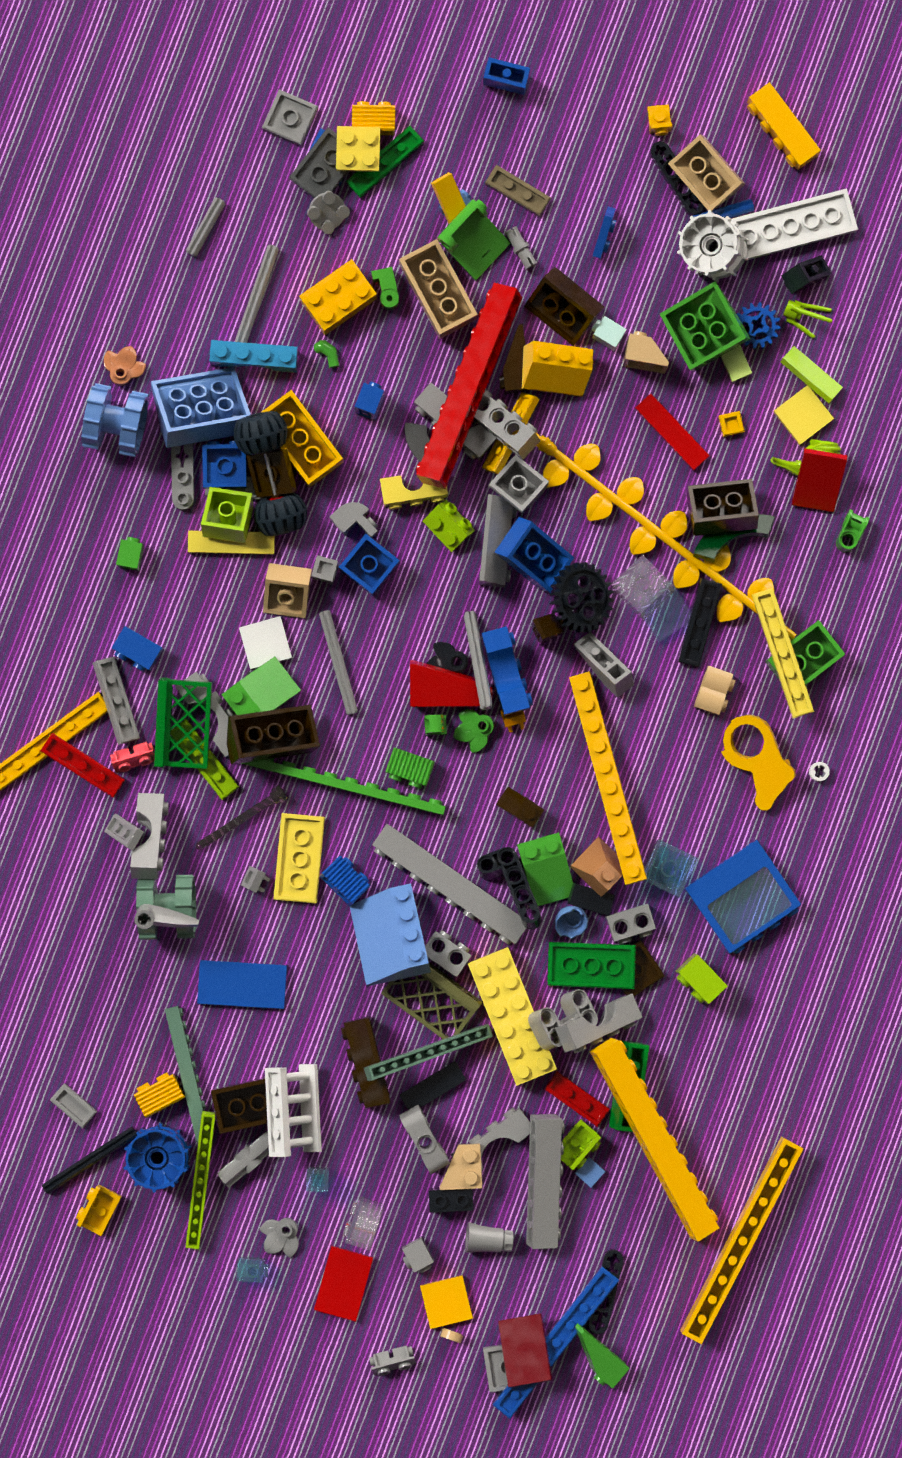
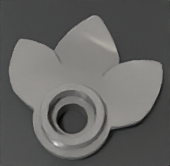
M283 1218L280 1221L270 1219L262 1224L260 1231L267 1235L264 1242L266 1253L274 1254L282 1250L289 1258L296 1253L299 1246V1241L296 1237L298 1225L293 1219ZM283 1227H288L290 1232H285Z

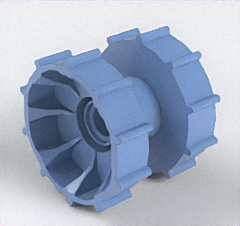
M95 383V386L91 387L83 418L82 447L98 450L102 446L105 433L120 435L118 444L119 454L135 457L139 453L147 421L148 394L132 391V394L129 393L125 408L111 405V386Z

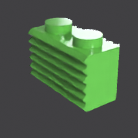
M394 747L385 773L389 774L388 778L400 782L403 778L410 781V786L421 789L422 785L427 786L435 761Z

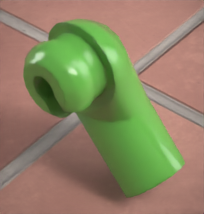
M319 340V342L314 344V351L316 353H322L327 356L329 368L339 367L337 350L326 340Z

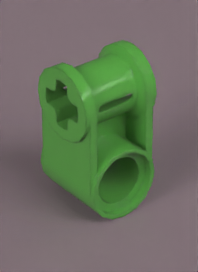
M849 509L836 539V547L839 551L847 553L856 547L869 522V517L863 518ZM842 537H849L852 545L845 546L842 543Z

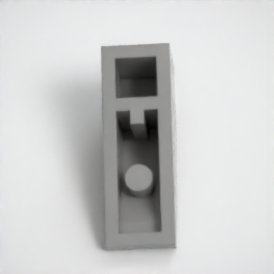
M591 632L574 643L576 650L597 677L617 698L634 686L632 672Z

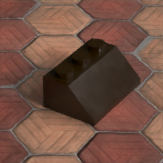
M556 267L552 268L543 277L524 305V307L572 346L579 341L604 309L601 303Z

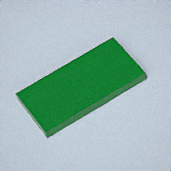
M549 942L547 985L635 989L636 945Z

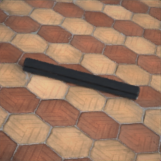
M130 1127L42 1184L43 1190L50 1194L135 1139L137 1137L136 1130Z

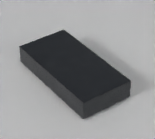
M573 883L567 904L609 916L615 895L606 892L603 896H600L590 887Z

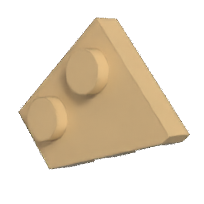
M480 1143L458 1144L440 1184V1190L482 1188Z

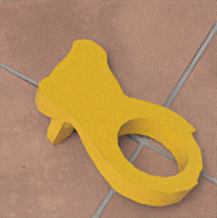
M750 714L736 717L731 720V723L725 730L723 738L725 750L721 751V753L732 766L752 772L756 788L755 803L760 810H769L778 795L795 778V769L790 765L789 759L784 760L782 758L774 733L765 720ZM740 725H753L762 733L764 745L758 755L745 756L735 748L733 735Z

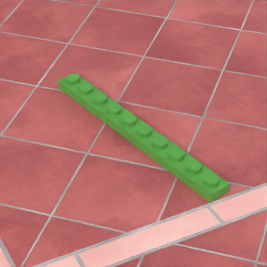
M274 759L241 763L444 815L446 807L442 806V801L430 798L429 802L422 801L420 795L409 793L407 797L399 795L400 790L388 788L387 791L379 790V785L367 782L366 786L358 784L357 779L346 777L345 781L336 779L337 774L326 771L324 775L317 774L316 769L306 766L303 767V770L297 769L294 763L283 761L282 765L274 763Z

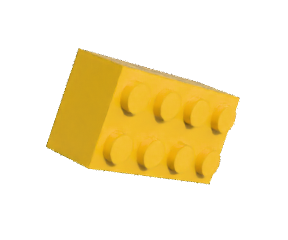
M292 390L262 411H275L283 417L287 425V439L280 449H287L290 463L309 488L344 463L341 455Z

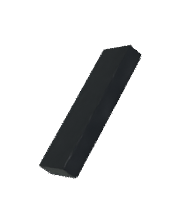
M456 1061L399 1095L408 1110L416 1105H419L421 1108L459 1085L466 1078Z

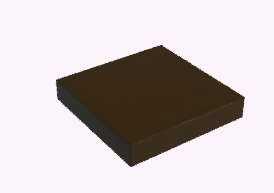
M641 940L633 944L636 945L635 989H622L625 995L633 994V996H636L665 976Z

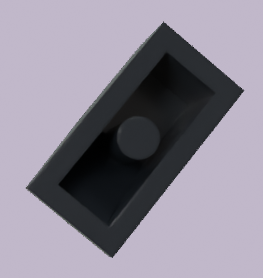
M820 255L798 263L782 274L781 277L786 288L793 294L806 289L832 273L824 258Z

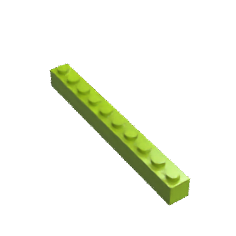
M202 1111L185 1248L199 1249L215 1112Z

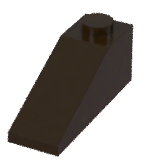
M519 324L503 368V376H499L500 389L505 390V395L531 391L529 389H522L523 349L525 346L523 324Z
M555 613L532 620L531 628L540 645L564 633L563 620L557 621Z

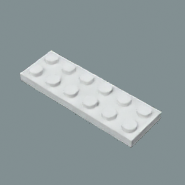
M847 189L736 217L731 221V223L737 222L739 224L738 228L744 237L749 239L746 254L748 260L858 230Z

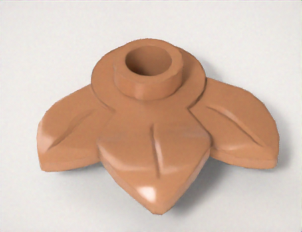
M132 346L124 347L118 354L109 350L105 353L104 367L110 372V379L116 385H126L132 378H139L145 371L146 364L136 361V351ZM123 372L124 375L118 376L117 373Z

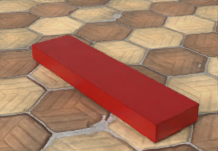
M651 393L635 407V410L693 471L710 456Z
M51 733L40 750L113 798L125 781L124 778L54 733Z

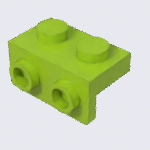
M448 500L438 504L423 520V523L450 552H453L468 536L475 532L471 522L463 518L457 511V507L453 503L448 502Z
M580 1119L561 1141L564 1146L561 1160L571 1170L575 1168L580 1169L587 1161L585 1156L589 1151L594 1152L600 1146L601 1142L599 1140L601 1136Z

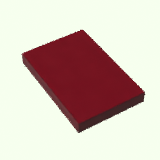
M542 1314L498 1321L508 1387L551 1381L552 1374Z

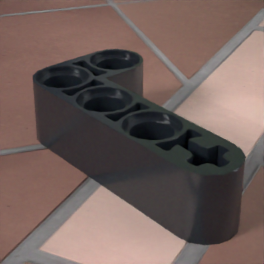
M504 847L480 857L477 861L480 876L484 880H493L504 876L524 927L530 930L537 929L542 922L540 911L515 850L510 847ZM506 857L513 858L510 863L503 862V859ZM490 864L493 866L489 871L483 870L485 865ZM513 876L521 877L517 882L510 881ZM521 895L529 896L525 901L518 900ZM528 909H530L531 914L534 917V919L530 920V918L528 917Z

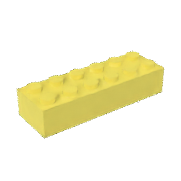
M503 948L468 962L467 964L516 1086L557 1070L550 1050H544L540 1047L529 1025L528 1017L534 1010L509 948Z

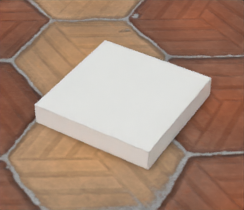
M281 616L239 627L250 669L259 668L274 656L279 662L292 658Z

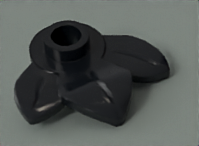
M447 642L433 644L437 655L429 659L426 664L458 673L467 668L468 658L463 652L456 651ZM455 658L461 659L462 663L459 666L454 665L453 660Z

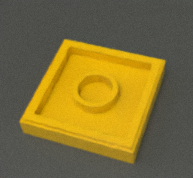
M463 1275L420 1285L430 1329L473 1319Z

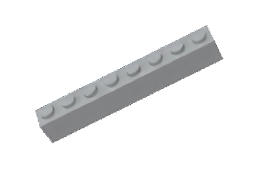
M385 825L372 844L376 847L374 849L375 853L382 858H385L386 855L393 859L391 864L401 871L404 868L411 872L409 876L418 883L422 880L429 884L427 889L437 896L439 893L447 897L445 901L454 908L457 905L465 909L463 914L472 920L475 917L481 920L482 924L480 926L490 933L493 929L501 934L498 938L506 944L510 945L511 942L516 944L526 930L517 913L390 825Z

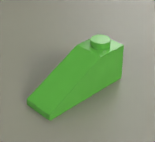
M577 1323L575 1328L590 1368L596 1374L594 1378L601 1385L608 1384L611 1388H614L630 1368L621 1358Z

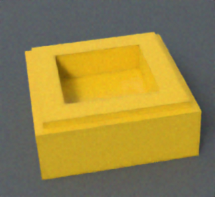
M740 411L718 416L723 437L745 432Z

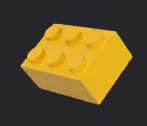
M351 259L305 291L299 298L323 334L327 335L377 300V293Z

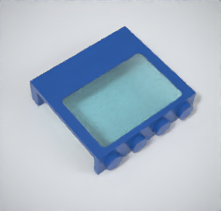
M754 840L684 888L729 954L732 952L737 954L745 948L744 944L749 940L755 942L763 936L762 931L768 927L770 930L781 924V918L786 915L790 918L799 911L797 907L801 905L758 840Z

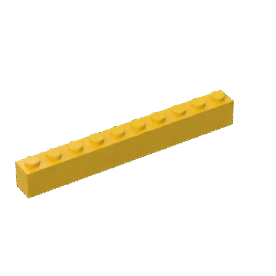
M610 1038L589 1051L689 1237L699 1242L719 1229L716 1222L718 1218L715 1212L708 1208L706 1195L703 1191H699L696 1185L698 1183L697 1178L687 1169L686 1165H688V1162L682 1153L679 1154L676 1148L678 1146L677 1141L666 1130L668 1125L665 1119L658 1115L656 1111L658 1108L652 1097L649 1098L645 1082L638 1078L636 1074L637 1067L631 1059H628L624 1043L621 1040Z
M782 1136L779 1139L680 1329L683 1335L700 1344L703 1343L803 1151L802 1147Z

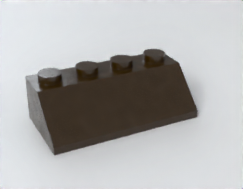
M311 705L228 717L227 749L231 765L312 753L320 747Z
M370 1016L344 1022L341 1032L343 1039L349 1042L350 1048L346 1049L349 1062H354L355 1070L351 1071L354 1083L359 1082L361 1090L357 1091L359 1103H364L365 1108L389 1104L391 1099L385 1076L368 1081L364 1071V1067L381 1062Z

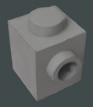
M422 1236L402 1247L405 1254L403 1261L408 1270L412 1268L414 1273L418 1270L420 1273H423L432 1267L431 1263L434 1262V1259Z

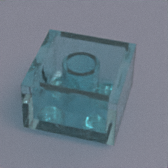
M658 839L644 866L647 880H644V882L680 898L698 858Z

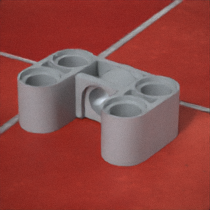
M578 989L565 993L561 997V1007L566 1015L561 1020H558L555 1012L547 1007L534 1011L529 1015V1025L542 1049L550 1050L562 1046L555 1028L568 1021L584 1017L590 1024L597 1025V1014L585 991Z
M419 1105L399 1115L404 1128L415 1143L430 1174L450 1164L440 1142H437L430 1130L428 1121ZM423 1137L431 1139L428 1146L419 1144Z

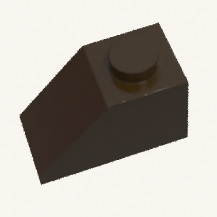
M510 787L506 788L496 803L497 806L530 828H533L544 811L543 808Z

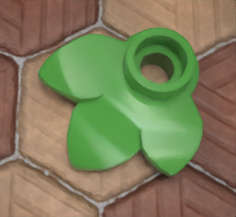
M467 709L460 712L459 718L462 724L455 729L453 737L458 741L469 742L471 752H478L487 745L488 735L494 730V721L490 716L485 714L479 715L474 710ZM480 722L486 723L485 729L480 728Z

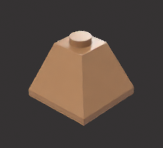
M599 836L570 866L600 896H603L623 875L617 854Z

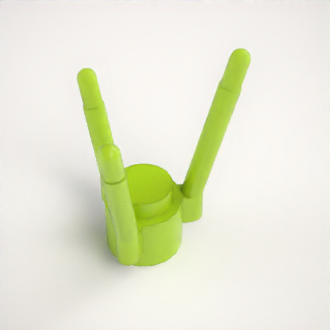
M789 300L783 316L788 317L786 322L793 324L811 338H815V335L795 319L800 320L802 314L832 323L833 320L804 310V308L831 312V308Z

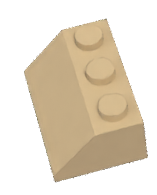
M701 134L668 163L707 210L713 211L745 185L743 180L706 137Z

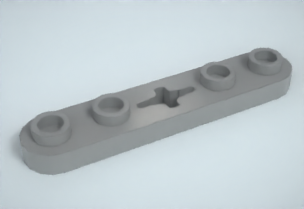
M193 443L184 445V452L189 457L185 458L183 468L181 467L180 459L177 458V455L181 453V445L171 447L172 501L179 510H188L194 503Z

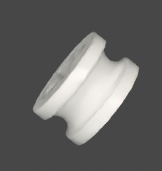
M817 762L811 765L809 775L814 781H823L829 776L830 770L825 763ZM816 766L817 768H820V766L824 768L822 771L824 773L823 777L821 775L819 778L815 776L816 771L814 768Z

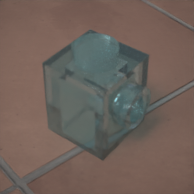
M239 1256L236 1281L263 1283L264 1277H268L269 1264H265V1258Z

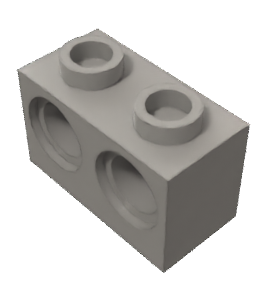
M648 904L605 916L614 942L618 941L619 944L632 941L631 936L639 934L640 938L651 935V930L656 929ZM639 915H644L647 918V925L643 928L636 925V918ZM622 921L626 924L627 930L623 934H618L615 931V925Z
M443 930L440 933L435 931L425 945L427 957L457 977L472 956L468 953L470 949L460 942L458 945L451 942L452 936ZM439 939L444 942L445 948L443 951L435 952L432 949V943L435 940ZM453 952L462 954L463 960L460 964L456 965L450 961V956Z

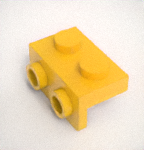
M100 1184L96 1188L91 1187L86 1197L89 1200L86 1208L81 1207L76 1216V1219L79 1220L77 1226H82L102 1236L122 1196Z

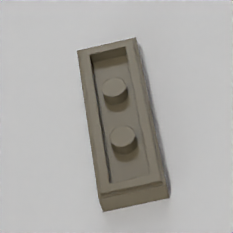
M498 165L494 167L485 182V185L538 217L541 216L551 200V197Z

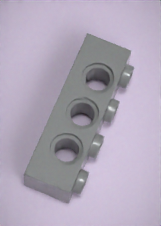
M485 389L473 420L482 425L497 440L524 460L540 442L536 434L538 432L537 429L530 423L525 425L522 422L523 419L515 411L510 413L506 410L508 407L500 399L495 401L491 398L493 395ZM489 406L485 411H482L484 407ZM500 418H504L503 421L497 423ZM515 430H519L517 434L512 435Z

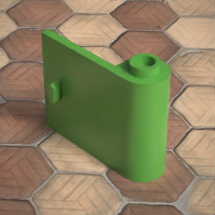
M472 199L437 237L438 241L474 280H477L510 244L487 218V206L479 199L477 201Z

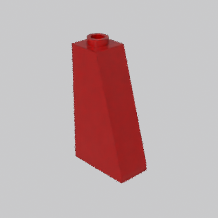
M410 660V707L480 706L475 677ZM490 687L491 698L493 700V688Z

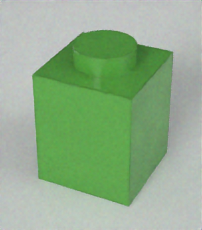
M127 537V540L121 539L116 562L118 567L136 571L140 570L144 545L140 543V539Z

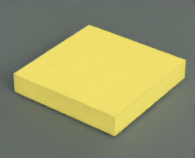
M808 385L773 411L799 446L834 419Z

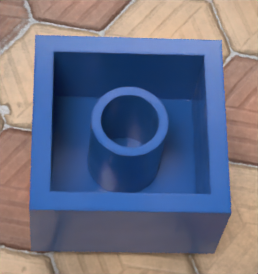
M365 534L341 563L339 570L371 596H374L400 564V560Z

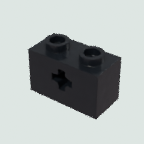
M429 1188L430 1213L473 1211L472 1189L440 1190V1188Z

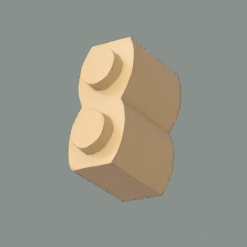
M707 666L694 707L715 715L725 712L728 700L725 699L727 691L732 692L735 680L732 679L733 674Z

